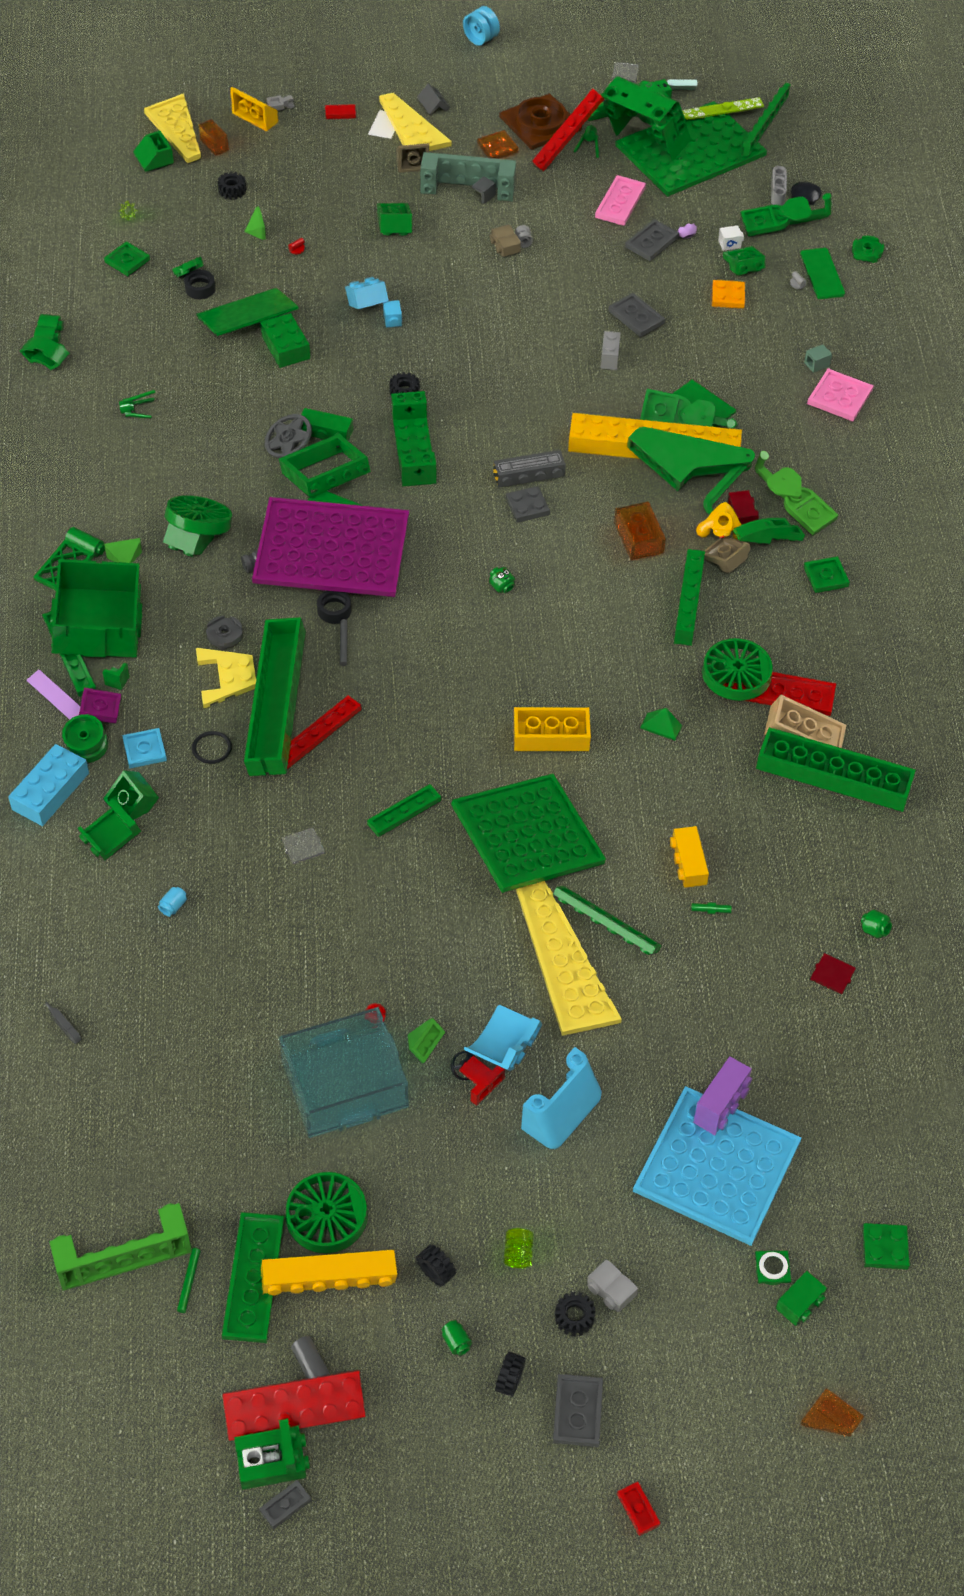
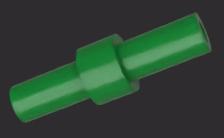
M708 902L707 904L692 903L691 911L707 912V914H715V912L731 913L732 906L717 905L716 902Z

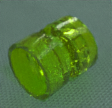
M512 1228L506 1231L505 1265L512 1268H527L532 1265L533 1251L531 1249L533 1248L534 1237L532 1231L524 1228Z

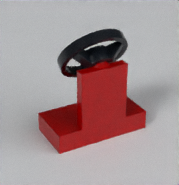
M467 1051L456 1053L451 1060V1071L457 1079L471 1080L476 1084L471 1090V1102L476 1106L505 1079L504 1068L497 1065L491 1070L478 1060L474 1054ZM465 1053L466 1058L461 1060L459 1065L454 1066L456 1058L460 1054ZM455 1069H459L467 1078L460 1077Z

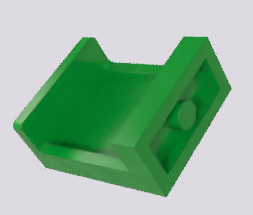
M114 798L108 802L111 809L86 829H83L81 826L77 828L81 833L79 838L85 845L89 843L92 846L89 848L96 857L101 856L104 861L141 832L136 822Z

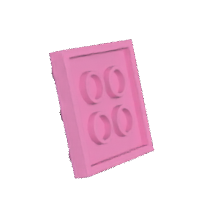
M827 369L810 395L807 404L854 421L873 391L874 385Z

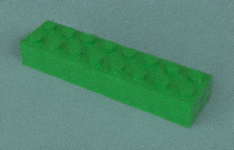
M770 727L763 741L756 769L901 812L904 811L916 769Z

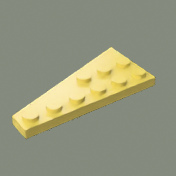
M184 93L144 108L145 115L162 132L164 137L187 163L201 158Z
M388 93L379 96V101L403 145L429 143V151L452 146L450 139L397 95Z

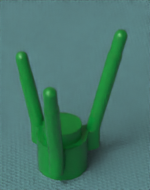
M589 125L586 127L584 134H582L580 141L573 151L574 153L577 152L584 139L587 141L594 140L596 158H599V136L596 135L597 129L595 126Z
M152 390L120 400L121 414H125L126 417L151 419V415L132 413V411H135L134 405L151 402L155 399L133 400L154 394L156 391Z

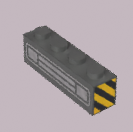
M561 450L496 460L494 461L493 473L499 488L564 477L566 464Z

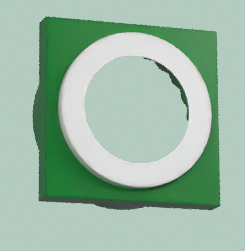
M755 1251L758 1284L778 1285L781 1283H791L788 1251ZM775 1257L783 1262V1270L779 1274L768 1273L764 1268L766 1258Z

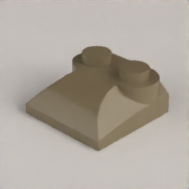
M729 537L719 538L704 550V559L719 565L720 571L730 573L748 558L750 545L747 542Z

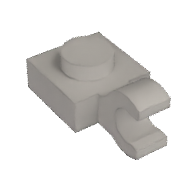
M281 95L266 98L267 105L278 111L285 109L284 106L287 108L294 107L293 102H290L293 101L292 95L283 98Z

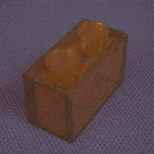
M212 119L199 124L200 140L215 156L229 150L228 135Z

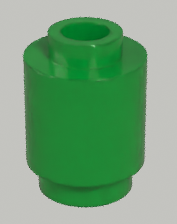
M453 1320L442 1327V1336L452 1354L461 1356L470 1350L472 1341L462 1324L458 1323L457 1320Z

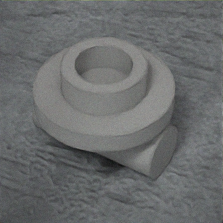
M794 271L790 285L795 289L804 288L806 280L797 271Z

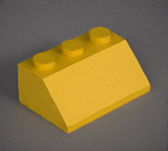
M234 87L230 88L233 114L265 131H268L278 123L277 109Z

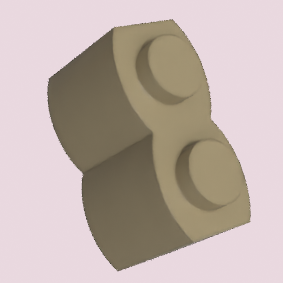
M509 224L491 229L490 241L492 244L494 243L497 253H500L502 257L521 252L520 240Z

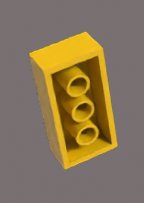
M514 707V751L590 750L589 708Z

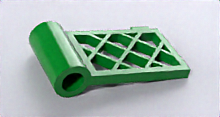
M71 527L66 534L65 540L34 575V580L56 591L55 581H57V576L54 577L53 571H58V566L52 567V563L58 559L71 557L77 560L76 556L80 555L87 556L84 560L91 561L94 557L104 553V541L76 527ZM66 547L73 550L71 553H62ZM51 572L52 577L46 579L41 577L44 573Z

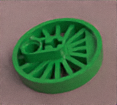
M183 495L173 497L168 500L164 514L165 519L173 526L187 532L202 535L225 533L230 530L232 522V512L228 507L215 500L200 496Z
M732 638L714 644L707 651L702 666V676L709 689L717 695L730 700L743 701L758 697L767 690L772 680L773 665L769 654L760 645L746 639ZM738 649H743V652L739 659ZM747 651L751 652V653L745 658V656H746V654H747ZM741 682H743L747 689L742 690ZM725 683H729L728 687H725L723 685ZM734 683H737V689H732Z
M321 1172L310 1175L301 1180L288 1197L285 1212L286 1225L292 1238L307 1250L317 1253H335L344 1250L354 1244L365 1230L368 1220L365 1196L360 1187L345 1175L334 1172ZM322 1182H330L327 1200ZM335 1182L342 1184L333 1196ZM318 1183L321 1199L311 1185ZM348 1188L349 1193L341 1197L344 1191ZM306 1189L313 1199L301 1192ZM297 1198V1199H299L300 1201L304 1202L305 1204H299V1203H293V1202H294V1200ZM291 1210L295 1211L294 1215H290ZM303 1216L310 1217L308 1220L300 1219ZM348 1219H355L356 1224ZM340 1224L351 1229L353 1232L348 1235ZM332 1225L343 1239L335 1241ZM326 1227H328L330 1243H323ZM320 1229L318 1242L312 1241V1237ZM302 1231H309L305 1237L300 1234Z

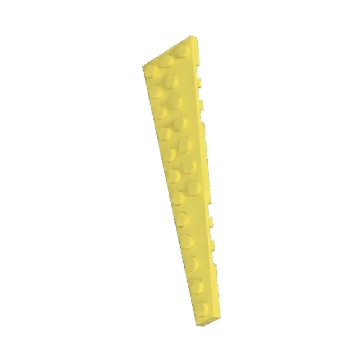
M543 881L516 889L562 1036L621 1023L622 1019L612 1000L607 996L594 967L590 965L584 949L581 947L577 936L559 903L554 899L553 892L548 888L546 882Z

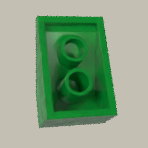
M377 203L380 233H383V235H392V233L408 235V233H412V212L408 203Z

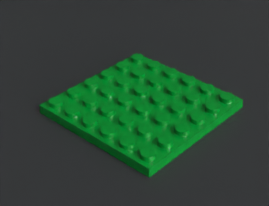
M553 773L456 798L451 802V806L502 893L605 864V856Z

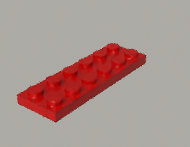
M772 672V680L767 690L758 697L744 701L772 705L780 695H783L826 716H831L836 683ZM741 682L742 690L747 689L743 682ZM725 683L723 686L728 687L729 683ZM737 683L733 684L732 689H737Z
M359 1370L222 1393L229 1441L235 1440L234 1437L280 1429L279 1420L288 1419L289 1427L299 1425L300 1429L366 1417Z

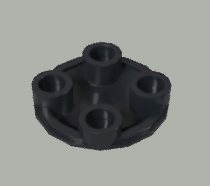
M806 181L798 182L791 188V198L804 197L808 200L809 205L815 204L822 193L819 186Z

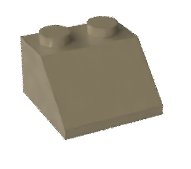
M429 143L397 146L396 161L399 173L420 171L423 153H429Z

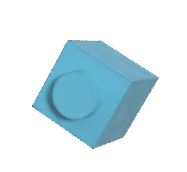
M399 300L383 302V316L386 327L402 326V312Z

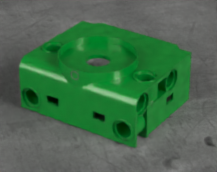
M617 76L601 94L606 99L603 105L616 137L629 121L636 116L642 122L652 126L655 137L665 140L672 161L675 160L691 140L680 103L671 99L656 84L649 81H641L639 84Z

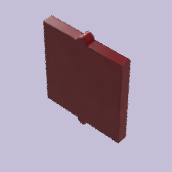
M824 953L819 963L815 964L816 969L810 980L843 994L847 985L852 981L851 978L856 967Z

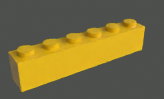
M394 1250L262 1260L263 1294L279 1295L282 1292L297 1294L304 1290L321 1292L329 1288L344 1290L354 1286L358 1288H367L370 1285L390 1286L392 1283H395L397 1277Z

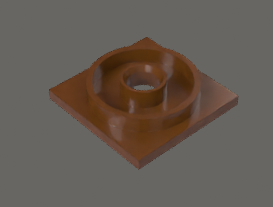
M550 93L541 97L526 99L515 107L499 112V117L531 150L546 145L571 115Z

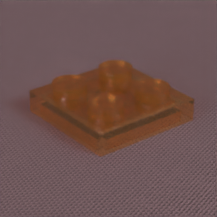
M505 130L477 138V144L488 158L500 159L518 153L519 147Z

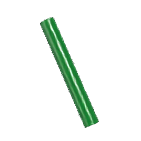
M192 1248L177 1308V1311L180 1313L186 1312L200 1255V1249Z

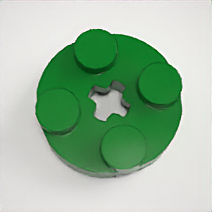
M865 235L861 239L856 238L852 245L853 257L856 260L876 263L884 252V244H881L879 239L874 236Z
M200 256L173 268L172 271L178 278L204 266V261Z

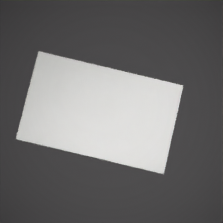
M379 110L368 134L391 139L395 129L386 112Z

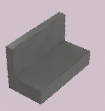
M429 83L417 96L429 115H432L438 107L445 111L450 108L439 90Z

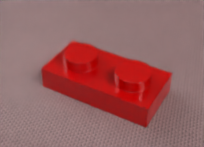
M638 1481L617 1491V1496L639 1536L660 1526V1521Z

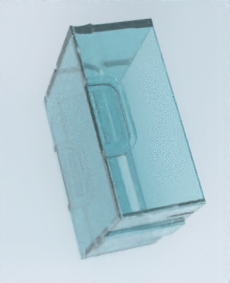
M379 1007L279 1037L281 1060L309 1138L338 1129L341 1132L344 1125L350 1128L372 1121L373 1116H376L377 1120H379L380 1116L409 1107L408 1082L402 1071L392 1035L388 1033Z

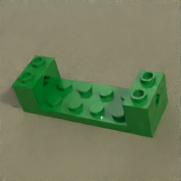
M425 391L391 394V410L402 487L436 484L435 452H432Z

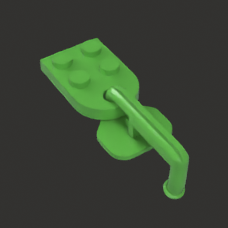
M760 452L755 465L756 473L776 495L784 499L786 511L812 536L837 520L839 515L817 494L808 488L801 487V476L788 467L772 474L764 467L765 460L769 458L768 452Z

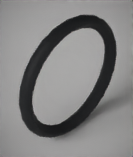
M208 731L200 734L192 744L193 755L199 761L208 764H215L225 760L232 750V744L228 736L217 731ZM207 735H218L227 741L228 749L221 758L207 760L197 754V742Z

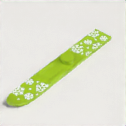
M760 97L682 111L685 119H697L763 108L764 104Z

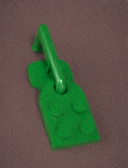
M830 193L824 194L822 199L825 201V208L811 210L806 198L796 197L788 199L783 206L769 205L740 211L747 237L779 231L792 224L827 218L831 215L832 196Z
M652 389L646 390L640 420L709 427L715 424L730 429L738 426V423L733 418L715 417L716 408L710 401L699 399L691 404L687 398L680 395Z

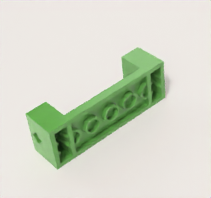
M180 1203L167 1204L163 1208L158 1209L163 1233H153L147 1238L130 1240L126 1244L117 1247L109 1246L100 1252H89L80 1258L77 1256L71 1235H61L49 1241L62 1290L75 1288L191 1253L190 1240Z

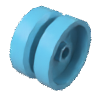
M481 6L463 19L464 32L475 45H482L499 34L500 24L498 18L487 6Z

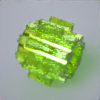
M125 200L124 204H119L121 208L117 212L121 213L120 218L125 217L127 221H130L131 217L136 218L134 213L138 210L134 208L135 203L130 204L128 200ZM127 206L130 208V212H128V215L125 214V209H127Z

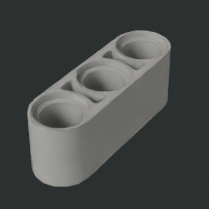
M775 166L771 179V204L783 206L787 192V170L783 166Z

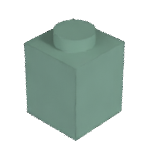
M822 344L806 350L804 363L814 373L830 367L832 354Z

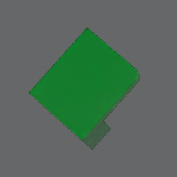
M123 663L120 669L112 667L111 670H103L105 685L119 690L123 689L130 677L127 663Z

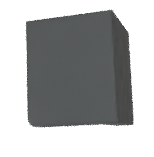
M484 176L472 185V189L481 193V202L483 204L496 195V183Z

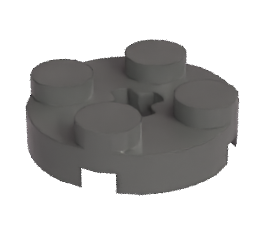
M215 617L207 625V640L219 650H225L243 639L242 625L235 617Z

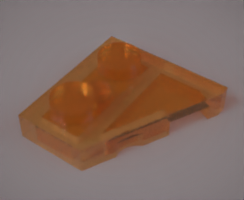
M826 1388L803 1418L801 1425L850 1437L862 1422L864 1416Z

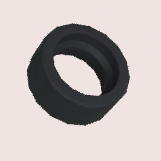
M194 270L185 276V291L189 297L200 300L211 297L216 289L215 279L210 272ZM196 282L208 283L204 287L192 286Z
M328 590L323 592L317 600L319 617L331 624H338L342 619L347 620L351 614V598L345 592ZM330 602H340L345 605L339 611H328L324 608Z

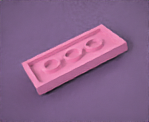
M617 175L595 212V218L624 226L644 192L646 183Z

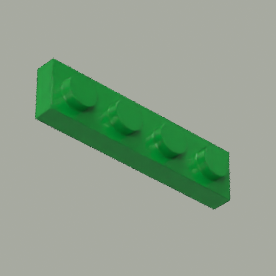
M429 784L368 819L367 825L377 837H380L440 802L441 796Z

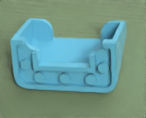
M576 1047L571 1050L566 1058V1064L570 1068V1071L566 1074V1079L568 1080L549 1100L543 1095L535 1094L523 1104L521 1129L550 1149L559 1148L601 1099L602 1091L586 1055Z

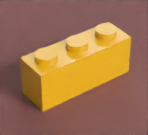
M697 826L674 829L673 837H670V846L675 850L674 862L679 866V880H682L684 888L707 885L709 872Z

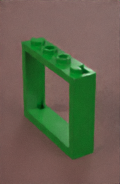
M340 434L279 458L282 474L309 498L370 472L368 457ZM341 452L352 460L310 479L299 471Z

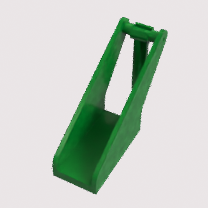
M648 427L637 428L628 437L627 443L628 449L676 491H679L692 477L727 473L704 499L703 507L709 515L713 511L712 505L742 472L750 470L755 459L754 451L748 448Z

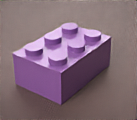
M729 1056L697 1102L693 1123L713 1135H716L719 1129L723 1130L728 1123V1116L730 1114L734 1115L738 1109L740 1098L745 1099L750 1090L748 1086L752 1081L750 1077L752 1069Z

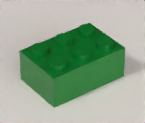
M291 313L260 322L261 336L279 368L310 359V344Z

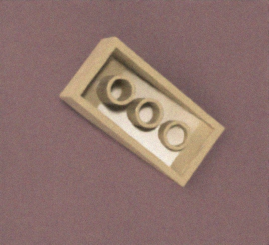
M780 695L770 707L764 735H766L770 727L842 748L846 725Z

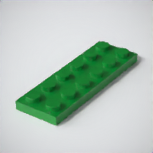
M241 1212L222 1339L267 1343L274 1295L263 1294L261 1263L262 1260L279 1259L285 1221L284 1216Z

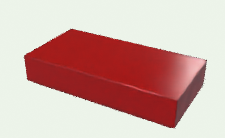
M355 104L325 105L326 119L356 118Z

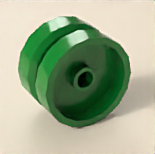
M89 714L75 716L65 724L62 730V738L67 750L86 759L87 763L99 760L108 749V738L101 721L95 716Z

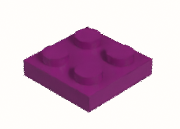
M84 687L79 715L89 714L95 716L100 721L116 724L121 694Z

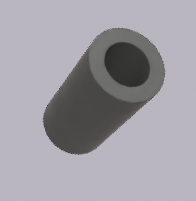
M304 1336L291 1345V1349L306 1378L330 1375L311 1336Z

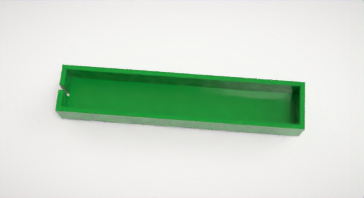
M301 617L265 620L244 764L249 776L266 775V772H269V775L287 773L306 634Z

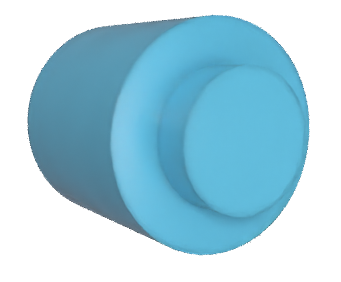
M172 887L159 901L158 909L166 916L175 914L187 900L185 891L179 887Z

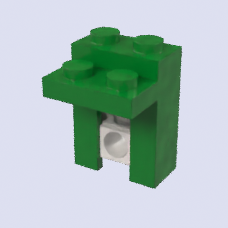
M288 1419L279 1420L280 1429L234 1437L242 1490L306 1478V1470L310 1469L308 1455L303 1456L302 1447H306L305 1433H300L299 1425L289 1427ZM252 1457L260 1458V1461L256 1464L248 1462Z

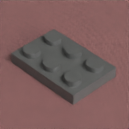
M654 219L626 241L625 248L651 261L679 238V232Z
M634 293L611 304L608 308L611 314L639 337L665 324V318Z
M558 1374L553 1443L599 1447L603 1378Z

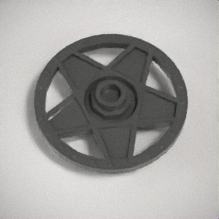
M299 414L287 415L276 421L270 427L265 437V448L268 453L275 458H281L303 449L311 437L312 427L306 417ZM294 419L289 425L283 423L285 421ZM303 422L306 423L307 431L300 430ZM275 430L277 435L270 441V437ZM281 448L283 454L275 453L272 450Z

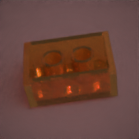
M649 501L615 508L614 524L631 560L659 555L665 552L666 538Z

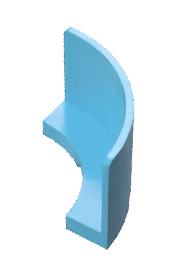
M498 1005L479 1038L471 1046L464 1047L463 1050L511 1071L514 1069L515 1063L519 1065L525 1057L524 1049L527 1045L532 1046L543 1024L540 1020L530 1019Z

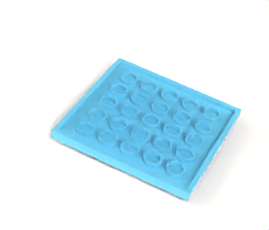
M685 1086L633 1187V1192L752 1246L801 1142V1137L738 1109L734 1115L730 1114L728 1116L726 1127L723 1130L719 1129L717 1134L713 1135L693 1123L697 1102L703 1094Z

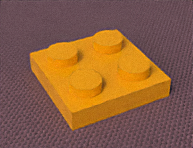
M713 280L712 307L744 309L745 282Z

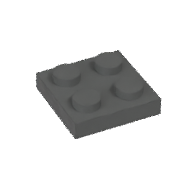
M539 486L506 493L507 503L517 523L550 515V509Z

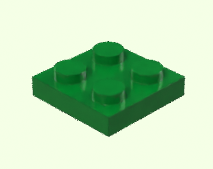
M127 241L104 257L106 264L126 276L131 275L150 260L149 254Z
M838 556L804 562L805 572L815 593L849 587V579Z
M864 1223L862 1227L864 1267L908 1270L907 1226Z

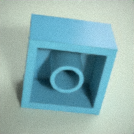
M369 277L364 279L365 282L361 283L354 281L349 283L350 286L345 287L349 306L356 309L389 301L385 282L378 278Z

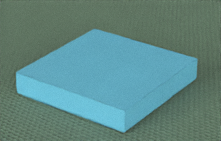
M159 728L122 735L129 769L167 761Z

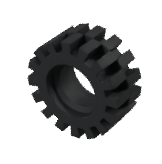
M226 172L224 175H220L218 178V192L221 197L224 196L225 199L229 197V200H232V198L237 199V197L241 198L242 195H245L246 180L241 173L235 172L232 174V172H229L230 174H227Z
M402 372L401 375L397 373V376L393 375L390 379V396L393 393L420 391L418 377L414 374L411 376L410 372L408 374Z
M429 1244L416 1256V1261L421 1266V1271H424L425 1276H428L432 1282L434 1281L440 1287L444 1286L456 1275V1268L450 1262V1258L446 1257L445 1253L441 1252L440 1248L435 1247L433 1244Z
M571 1292V1296H568V1293H566L564 1298H560L556 1304L555 1322L556 1325L559 1324L558 1328L560 1330L564 1329V1334L566 1335L571 1332V1336H575L576 1333H579V1336H581L583 1331L589 1332L590 1327L592 1328L596 1311L595 1307H593L594 1303L592 1300L589 1301L587 1295L582 1297L583 1293L581 1292L578 1295H575V1292ZM572 1307L580 1308L584 1313L583 1318L579 1321L570 1320L566 1314L568 1309Z
M507 1352L497 1378L496 1392L510 1397L514 1396L522 1376V1371L524 1370L526 1357Z

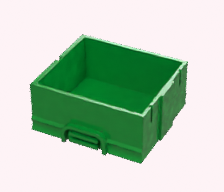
M58 559L55 598H52L50 633H52L51 653L74 654L87 657L115 656L137 658L138 637H141L143 603H140V563L106 561L96 563V561Z

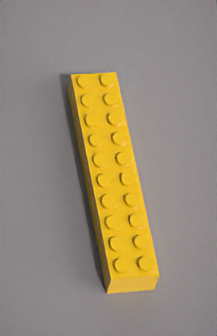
M572 413L568 452L640 459L627 448L628 437L639 427H648L741 447L742 430Z

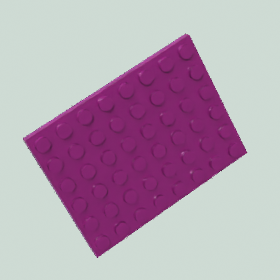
M269 497L252 583L396 597L409 510Z

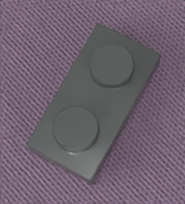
M296 1480L259 1508V1511L274 1530L311 1502V1497L299 1481Z

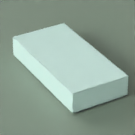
M667 80L672 90H696L697 80Z

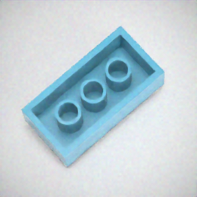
M55 744L8 796L11 809L43 826L89 774L86 759Z

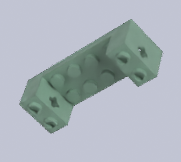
M424 152L420 168L421 193L436 195L438 183L472 186L484 176L496 183V188H498L497 200L513 201L516 182V160Z

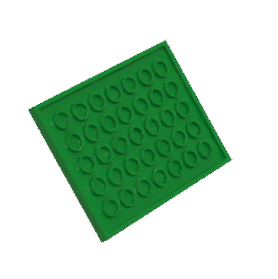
M713 101L700 107L715 105L717 103ZM728 113L697 119H685L691 140L674 161L671 160L665 140L655 137L652 126L615 142V146L667 197L767 156V150L759 142L749 156L743 155L744 148H742L744 139H747L749 133Z

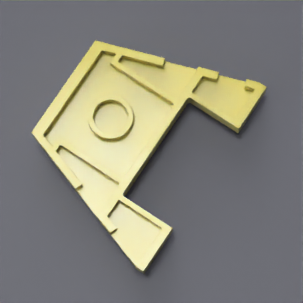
M196 648L198 665L217 663L221 687L220 689L201 691L203 708H208L210 704L217 701L218 703L223 702L225 698L232 695L236 697L255 689L256 676L253 655Z

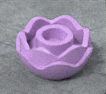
M693 223L680 227L678 230L679 236L683 239L694 236L697 226Z

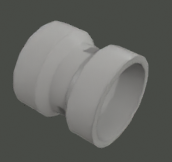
M527 225L518 226L515 234L520 240L521 247H529L533 243L530 228Z

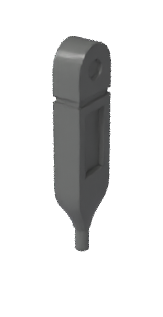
M46 1002L45 1005L48 1007L53 1020L69 1037L72 1043L77 1044L82 1039L79 1033L57 1008L52 1007Z

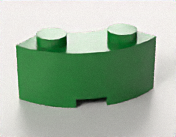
M41 336L30 338L19 350L30 363H41L50 370L60 366L70 354L63 344Z

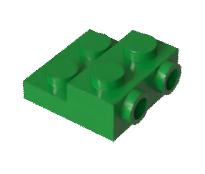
M753 246L723 252V259L730 264V270L736 275H744L750 271L757 272L765 268V255Z

